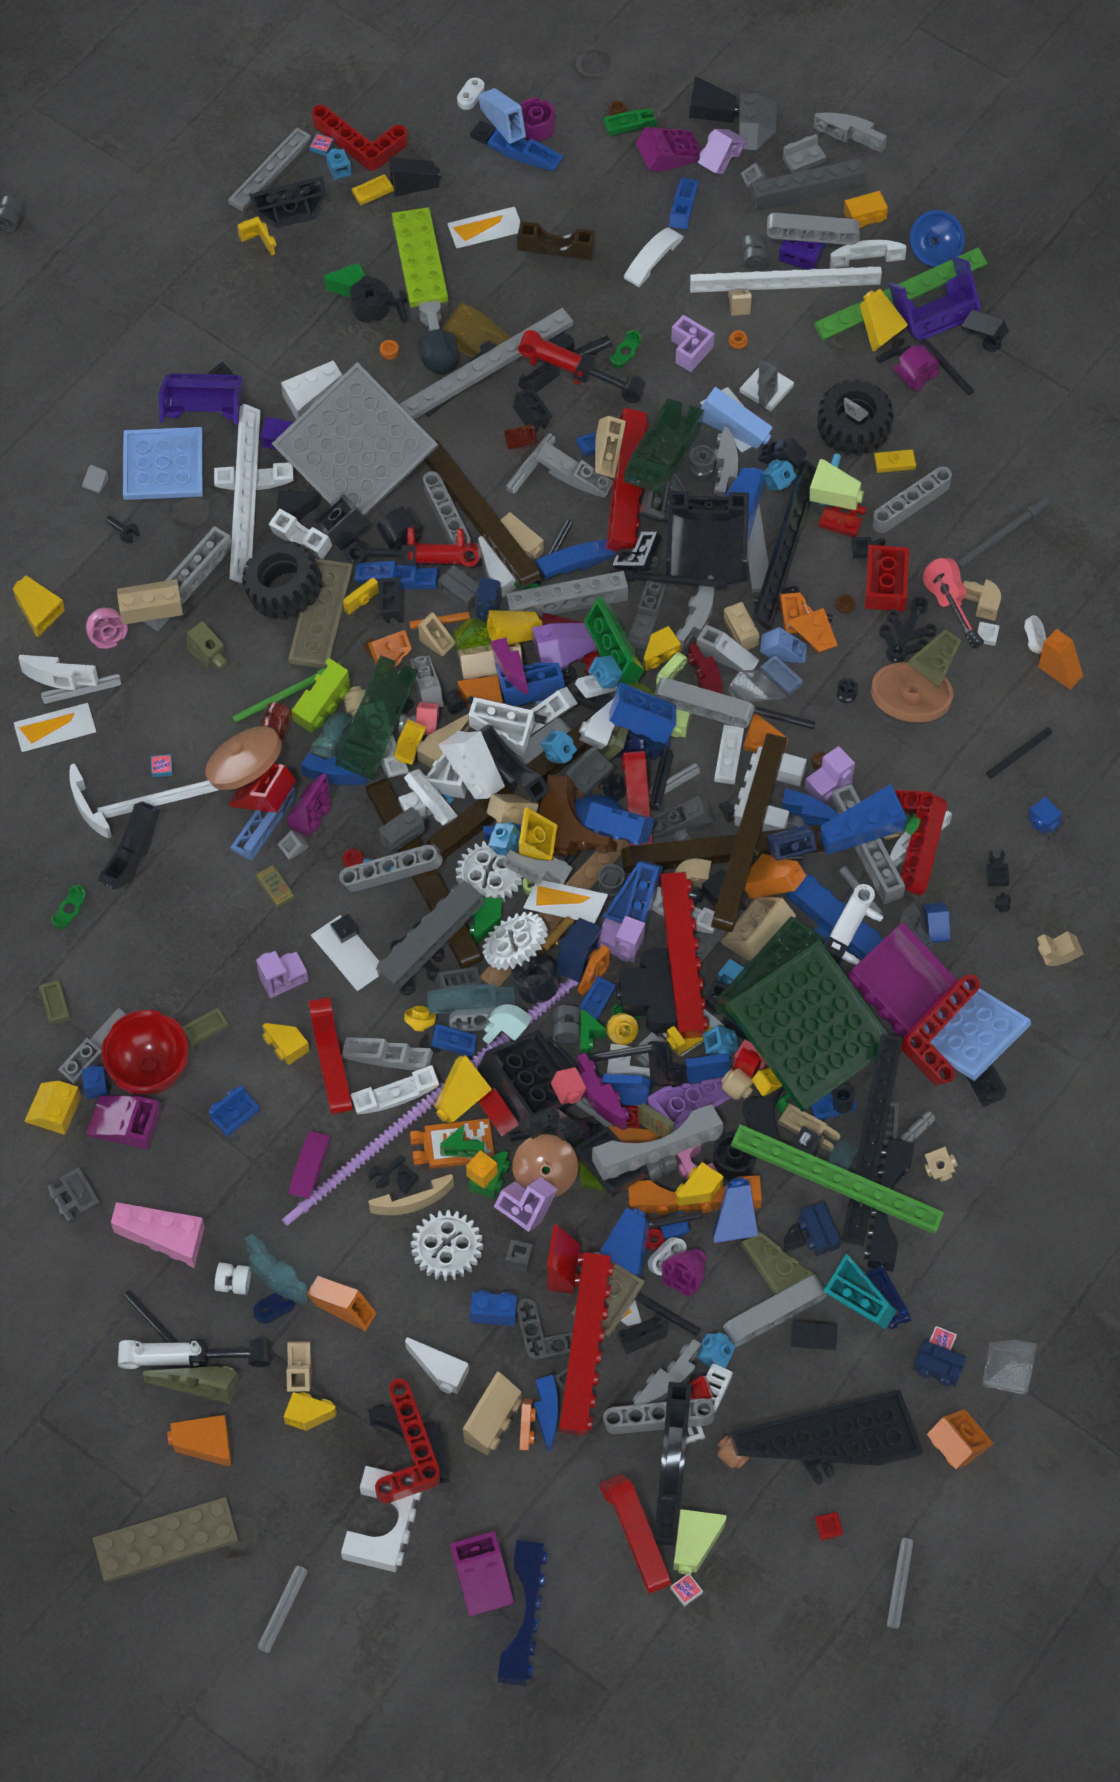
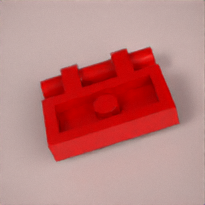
M858 503L856 510L842 508L851 511L850 514L840 512L842 507L824 508L818 527L850 537H857L863 518L857 517V513L865 515L866 507H862Z

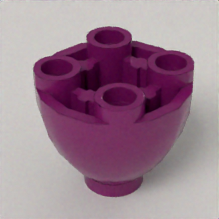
M693 1249L692 1251H679L663 1261L661 1266L663 1284L667 1287H672L686 1297L692 1296L700 1288L705 1276V1262L707 1260L705 1254L699 1249Z

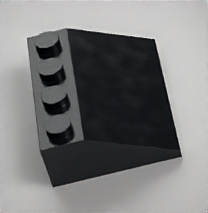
M538 1030L485 1052L479 1066L518 1123L554 1106L563 1112L574 1105L570 1103L561 1105L551 1085L556 1072L565 1069Z

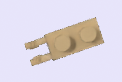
M788 1104L778 1120V1124L796 1134H799L802 1126H807L822 1135L824 1133L827 1137L836 1141L841 1137L840 1133L827 1126L825 1122L804 1111L801 1112L799 1108L792 1104ZM825 1139L821 1148L832 1151L834 1145Z

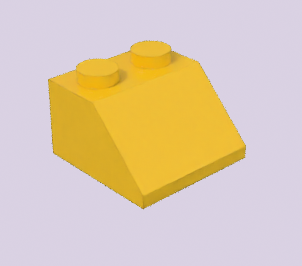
M528 807L524 808L519 840V854L532 859L552 861L557 824Z
M61 1081L41 1083L24 1120L25 1123L65 1135L82 1098L79 1088Z

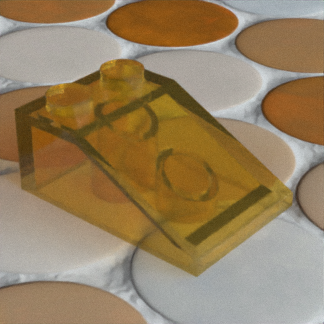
M462 302L442 328L444 333L450 332L454 334L458 351L471 357L481 351L479 346L489 340L492 344L495 343L498 346L511 338L509 334L479 310Z

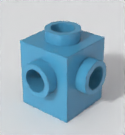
M774 460L763 471L765 483L769 490L780 491L785 489L796 478L794 468L788 461Z
M552 730L540 743L546 752L545 756L553 763L564 764L571 760L572 755L577 751L573 745L572 738L564 731Z
M496 823L488 846L497 855L507 856L510 850L517 853L521 832L513 823Z
M716 1026L702 1034L706 1054L718 1055L728 1053L730 1057L731 1054L739 1049L735 1030L724 1026Z
M723 1333L706 1334L696 1357L709 1368L712 1364H716L726 1369L736 1346Z

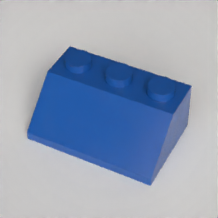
M620 682L609 711V721L615 726H623L630 729L635 734L645 735L654 742L666 744L676 725V705Z

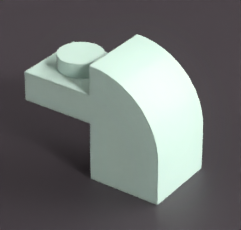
M505 1004L498 1006L491 1013L488 1019L490 1022L484 1028L486 1034L483 1040L490 1044L502 1030L515 1041L528 1027L532 1017L515 1005Z

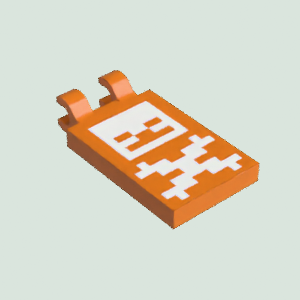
M489 1118L425 1126V1132L411 1131V1145L424 1144V1151L413 1152L414 1165L429 1163L430 1169L467 1165L473 1158L440 1156V1143L463 1125L464 1141L476 1139L480 1142H485L484 1153L489 1157L494 1156Z

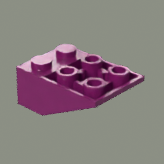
M645 127L636 142L649 171L665 172L698 162L700 159L701 149L691 130Z
M322 774L307 785L287 816L290 828L311 837L314 831L319 829L321 819L324 815H328L332 805L330 804L329 784L326 774Z
M99 1096L86 1136L149 1150L162 1112L160 1103L157 1100L140 1096Z
M495 1531L450 1544L452 1558L469 1617L514 1605Z

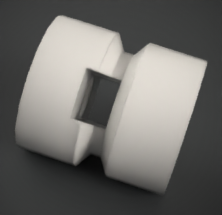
M220 1262L216 1271L215 1291L229 1292L233 1290L234 1294L247 1295L251 1280V1267L238 1265L234 1268L232 1264Z

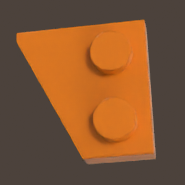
M824 608L787 621V625L793 627L800 634L799 636L808 642L817 653L838 646Z
M602 945L599 950L595 949L589 957L588 965L577 990L582 996L588 993L597 976L601 978L609 969L610 949L605 945Z

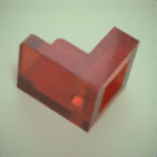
M534 424L504 430L508 449L538 443Z

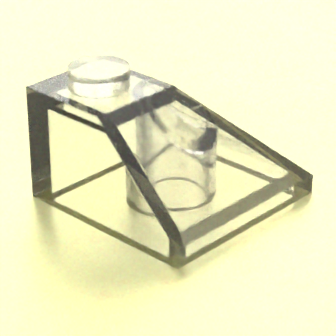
M760 670L740 671L727 688L732 694L731 697L747 702L783 700L788 697Z
M1015 1339L990 1342L982 1386L1027 1395L1037 1344Z

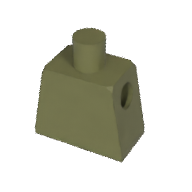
M203 621L187 632V650L207 668L215 664L220 670L227 666L229 661L223 656V643Z

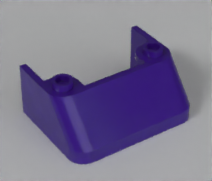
M956 256L953 257L957 276L947 281L945 286L947 296L916 309L914 303L907 298L905 287L894 283L888 284L894 307L908 324L906 328L913 338L918 340L929 338L963 324L972 310L981 311L969 261Z
M167 374L159 390L160 422H164L166 416L178 418L184 411L222 412L226 419L234 420V424H238L239 408L242 405L243 377L224 374Z

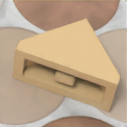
M747 289L728 290L731 316L750 314L751 293Z
M431 612L418 625L419 641L440 656H444L455 645L456 642L434 612Z

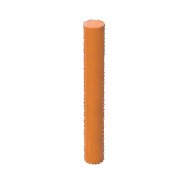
M463 612L437 618L442 624L470 620L469 612ZM424 619L409 621L410 629L418 628V625Z

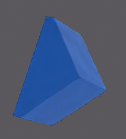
M943 902L922 904L927 935L934 943L949 942V911Z

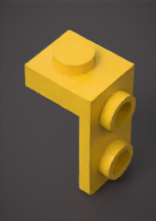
M259 217L246 220L237 225L242 242L260 235L271 256L275 255V239L273 236H269L265 222L262 223Z
M407 719L398 737L393 757L401 763L412 765L417 746L426 727Z
M675 1026L667 1030L666 1042H669V1048L674 1050L678 1057L704 1041L703 1037L683 1039ZM708 1026V1030H704V1033L711 1030V1028Z

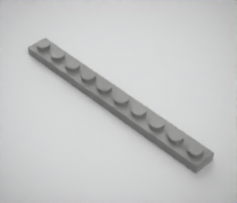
M562 307L400 403V406L413 419H416L522 356L518 351V346L525 331H536L541 335L542 339L549 340L573 326V320Z

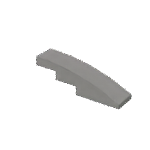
M346 1037L341 1057L366 1064L417 1071L430 1066L433 1051L430 1048H411L406 1043H388L386 1039Z

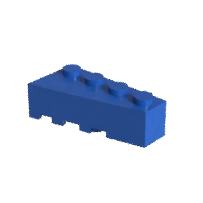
M889 784L821 825L819 839L827 855L904 831L907 817L892 785Z

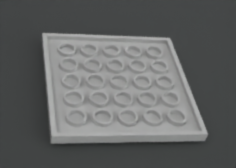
M358 362L272 443L330 505L344 493L364 517L438 447V444Z

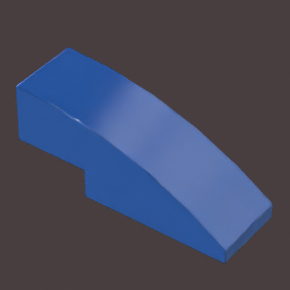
M681 177L670 213L669 227L688 229L697 196L699 180Z
M308 753L301 763L302 775L313 780L322 774H326L329 784L363 785L368 782L366 770L334 755H330L327 760H324L312 753Z
M785 788L782 809L789 811L791 815L801 816L800 824L811 826L823 825L839 815L825 803L804 793Z
M553 1375L536 1379V1389L540 1401L534 1403L536 1418L547 1452L552 1451L558 1426V1398Z

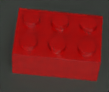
M869 545L865 609L905 611L909 548Z

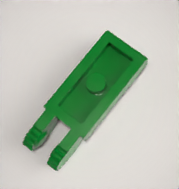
M652 108L637 109L603 118V124L608 136L644 127H653L658 122L653 117L654 111Z

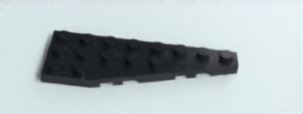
M900 1390L731 1431L730 1433L736 1455L745 1457L881 1466L920 1456L923 1453Z

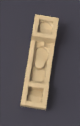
M450 1174L431 1180L432 1189L393 1202L389 1194L369 1200V1210L371 1213L378 1215H401L421 1210L440 1200L454 1187L453 1176Z

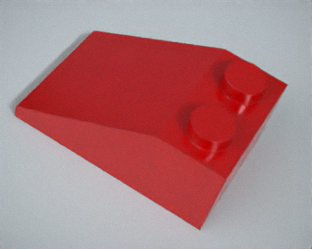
M553 1225L547 1263L548 1291L574 1294L575 1286L579 1287L581 1274L577 1273L578 1266H582L584 1253H580V1244L558 1225Z

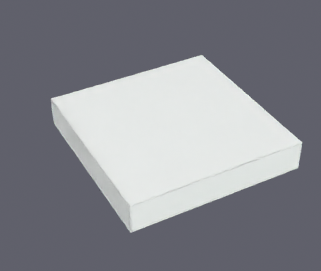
M758 368L741 386L740 393L759 404V396L757 395L759 390V384L757 383L759 378ZM778 373V391L765 408L772 411L794 387V382Z

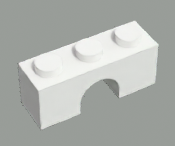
M282 509L278 510L269 523L273 534L285 541H290L291 544L297 542L301 546H305L312 553L313 557L317 559H324L333 546L327 535L313 527L310 530L305 528L297 521L296 517Z

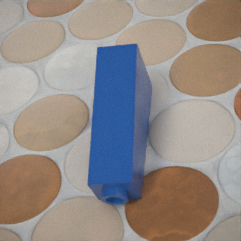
M743 468L725 495L729 496V492H749L748 540L750 539L765 483L762 469Z

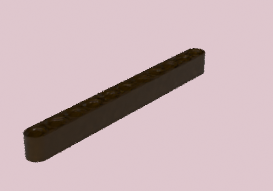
M437 439L434 440L438 447L424 462L431 471L437 472L440 475L450 496L517 583L523 588L539 580L541 576L535 564Z
M594 714L590 715L584 721L586 722L587 720H589ZM584 721L566 733L572 738L573 745L577 749L572 755L571 760L564 764L553 763L545 756L546 752L543 751L528 762L526 766L542 775L544 782H547L548 775H556L593 747L579 740L581 736L579 729ZM505 785L504 788H502L501 790H499V791H498L497 793H495V794H514V793L508 791V789H507V787H506V785ZM490 797L478 800L432 835L426 845L433 846L442 856V860L449 857L483 831V826H489L496 821L495 818L487 814Z
M770 733L766 734L713 915L711 928L731 933L733 931L785 752L787 737Z
M385 778L365 787L369 799L383 825L404 813ZM418 837L400 848L398 852L421 847L422 844ZM414 860L409 861L407 866H410ZM435 869L412 876L430 912L436 908L437 903L441 899H445L449 895ZM464 924L447 941L461 968H467L482 961L480 951Z
M821 825L808 826L814 832L816 851L809 853L825 852L819 839ZM788 829L762 831L756 852L759 851L758 855H770L767 835ZM737 834L625 847L621 850L623 869L626 873H632L639 861L663 866L662 870L677 868L682 862L690 859L711 861V864L728 863Z

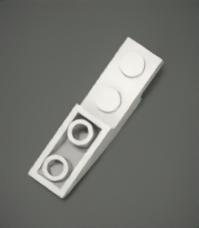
M19 655L18 657L22 673L48 686L75 690L77 685L97 686L99 681L96 667L92 665L63 664L59 662L58 657Z

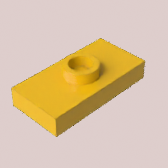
M385 174L352 188V194L360 206L394 191L393 185Z
M913 449L874 453L877 473L916 469Z
M371 578L344 598V612L350 615L360 606L366 605L372 597L379 593L378 581Z

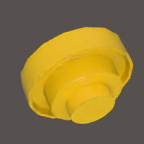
M414 1006L405 1011L404 1021L413 1030L424 1031L435 1024L436 1014L425 1006Z
M618 1013L608 1021L606 1033L612 1042L618 1045H627L636 1038L638 1024L632 1016L626 1013Z

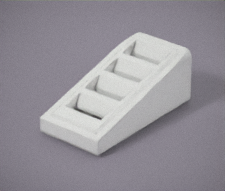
M712 1364L706 1376L708 1383L712 1382L721 1387V1389L710 1385L712 1393L717 1395V1398L709 1399L714 1403L713 1406L716 1413L730 1384L733 1373L716 1364ZM714 1375L724 1379V1381L714 1377ZM708 1409L700 1410L706 1414H709L710 1412Z

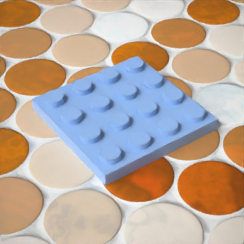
M202 427L124 430V500L203 497Z
M965 981V987L969 990V985ZM979 988L974 996L930 1043L953 1068L975 1081L1031 1026V1020ZM951 996L952 1002L956 1004L955 998ZM938 1010V1016L942 1019V1013ZM924 1025L925 1031L929 1033L928 1026Z

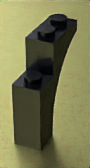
M487 724L479 730L508 791L531 803L536 802L549 792L542 775L522 763L502 741L492 725Z
M143 801L134 804L123 838L113 857L99 875L98 881L104 883L105 887L116 889L133 881L139 858L148 853L161 808Z
M782 1086L770 1094L762 1096L756 1088L759 1098L751 1097L743 1102L742 1113L748 1128L780 1141L774 1122V1110L780 1095L785 1089Z
M379 1404L373 1406L372 1409H368L370 1425L388 1429L405 1440L393 1405ZM405 1409L402 1411L401 1414L404 1416H409L413 1413V1411L410 1409ZM424 1423L426 1434L439 1467L440 1481L438 1484L448 1483L449 1475L440 1423ZM416 1429L409 1432V1435L412 1437L420 1434V1431ZM420 1450L416 1454L418 1457L422 1458L425 1457L428 1454V1452L425 1450ZM433 1471L425 1472L426 1478L435 1476Z

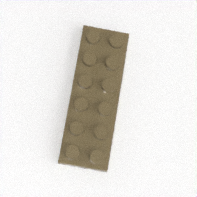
M314 558L322 574L321 592L318 598L315 597V603L312 606L309 605L305 612H300L288 661L290 664L326 669L328 665L325 662L328 658L331 659L343 612V599L347 596L353 564Z
M226 1497L93 1537L104 1583L239 1542Z

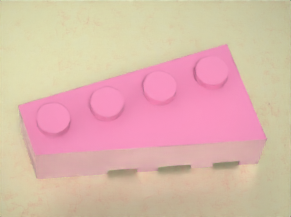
M116 1202L111 1220L114 1233L137 1243L147 1245L150 1249L165 1253L177 1261H183L188 1266L195 1267L205 1229L201 1217Z

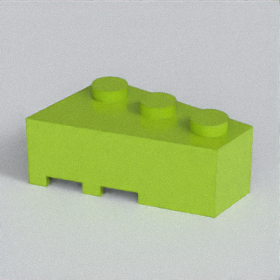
M330 658L325 662L328 666L322 675L317 674L314 678L317 681L310 691L306 689L292 709L293 721L311 733L324 724L329 714H333L336 711L338 704L344 700V695L350 689L348 670Z

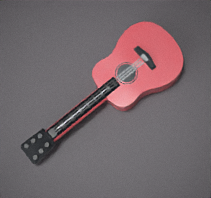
M938 558L926 567L923 573L924 584L937 597L938 603L942 607H952L966 633L965 637L974 649L978 648L984 643V640L975 629H972L960 607L962 605L961 601L967 594V590L961 581L959 567L955 560L951 558Z

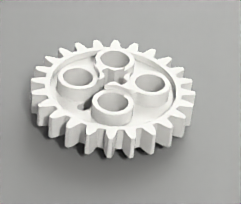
M485 841L482 842V847L474 844L475 850L467 848L468 855L462 854L463 861L457 862L458 867H460L456 868V879L459 884L465 880L481 893L483 898H502L503 902H505L506 895L510 898L513 897L511 891L518 892L517 885H522L521 878L523 876L507 867L499 868L506 858L505 855H497L486 845ZM483 859H487V860H488V861L485 862V863H480V862H479V861H481V860H483ZM475 877H480V878H481V879H479V880H477V881H473V880H472V879L475 878ZM494 883H500L499 886H492Z
M523 912L521 916L516 913L514 918L508 916L506 922L501 920V925L494 926L495 931L488 933L490 937L485 939L486 944L482 946L484 948L482 953L487 962L498 970L502 967L504 970H507L509 966L514 969L516 964L522 966L524 960L529 962L530 956H536V950H542L540 944L546 943L544 938L548 936L546 924L538 914L534 915L532 912L528 915L526 912Z
M447 1210L446 1216H443L441 1211H438V1217L436 1218L430 1214L429 1222L422 1219L423 1227L416 1226L418 1233L412 1234L413 1239L416 1241H411V1247L415 1248L411 1250L412 1256H416L414 1259L415 1264L421 1263L420 1270L422 1271L427 1268V1276L435 1273L436 1280L440 1275H443L444 1281H447L448 1275H451L453 1280H456V1274L458 1273L464 1277L465 1269L472 1272L470 1264L478 1265L476 1258H481V1252L478 1250L483 1249V1244L479 1243L482 1241V1235H477L479 1227L473 1228L474 1221L471 1220L467 1223V1215L460 1219L458 1211L454 1216H451L450 1210ZM445 1228H451L453 1230L449 1234L442 1232ZM429 1242H435L437 1244L433 1248H428L426 1246ZM460 1243H466L468 1245L465 1249H460L457 1247ZM444 1257L452 1259L449 1263L441 1262V1259Z

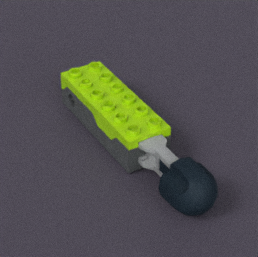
M428 207L392 213L393 234L411 322L420 320L428 327V335L418 340L419 355L422 363L428 370L434 373H443L449 371L456 363L458 349L454 334L450 332L444 333L443 329H439L438 323L442 319L441 317L449 316V307L430 209Z

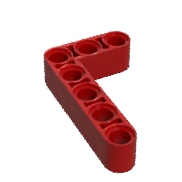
M316 105L312 109L313 126L323 135L334 138V143L338 147L344 149L348 155L367 170L375 171L389 161V158L396 156L408 144L407 129L403 125L391 127L374 142H370L326 106Z
M645 751L624 752L621 755L622 771L625 773L627 809L629 812L650 817ZM650 835L649 843H642L641 845L652 844V835Z
M894 790L904 813H915L916 818L921 819L919 827L910 837L901 874L905 890L920 896L924 894L928 886L947 809V802L932 792Z
M970 974L957 979L903 1036L902 1052L934 1085L940 1086L953 1081L956 1073L953 1066L930 1042L979 990L980 981L975 975ZM965 981L969 985V990L965 987ZM951 996L955 998L956 1004L952 1002ZM938 1010L942 1013V1019L938 1016ZM924 1025L928 1026L929 1033L925 1031ZM911 1039L915 1042V1048L911 1045ZM925 1055H928L930 1058V1063L925 1060ZM940 1070L944 1073V1079L940 1076Z
M330 997L308 1001L331 1115L353 1111L336 1035Z
M404 1379L393 1380L389 1386V1392L414 1466L377 1480L375 1484L376 1496L382 1503H391L437 1486L440 1481L436 1458L409 1384ZM397 1389H404L406 1391L403 1395L398 1396L394 1394ZM405 1409H410L413 1411V1413L409 1416H404L401 1414L402 1411ZM412 1430L420 1431V1434L416 1437L409 1435V1432ZM420 1450L428 1452L425 1457L416 1456V1453ZM427 1471L435 1473V1476L432 1478H426L423 1475ZM408 1478L414 1481L410 1486L402 1484L403 1480ZM384 1486L392 1488L388 1494L380 1492Z
M619 1474L599 1483L606 1502L615 1508L648 1593L652 1594L670 1586L669 1575L631 1481Z

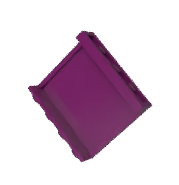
M904 922L889 933L846 974L854 988L861 992L864 1000L868 1004L873 1005L878 1015L883 1020H887L892 1026L893 1031L901 1037L918 1022L957 980Z

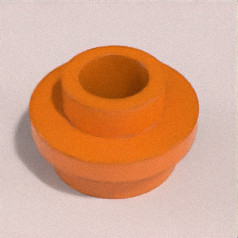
M737 330L729 336L728 342L732 348L742 349L747 345L748 338L743 331Z

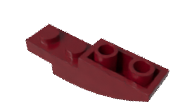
M696 642L688 645L686 657L688 658L689 665H693L695 668L699 687L723 694L720 673L712 655L704 658Z

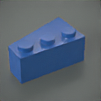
M495 663L506 705L518 706L546 699L558 690L565 688L559 663L522 665L529 691L528 694H524L515 688L505 678L497 663Z
M591 802L585 826L591 828L590 831L602 835L605 832L610 834L611 838L618 840L625 838L630 840L629 843L641 846L642 843H649L655 819L605 804Z
M639 861L602 917L622 923L625 916L645 923L646 928L663 866Z

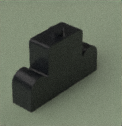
M668 949L646 950L641 955L639 968L620 970L619 987H616V999L620 1000L622 1013L630 1016H647L646 1028L650 1032L655 1034L667 1033L668 1029L673 1026L676 1028L677 1025Z

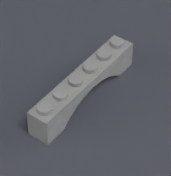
M710 1104L692 1111L688 1119L677 1130L661 1139L645 1143H622L612 1140L593 1147L592 1161L603 1180L615 1178L627 1171L637 1170L643 1165L656 1163L667 1156H674L686 1149L696 1148L702 1143L717 1140L722 1135L723 1122L713 1105Z

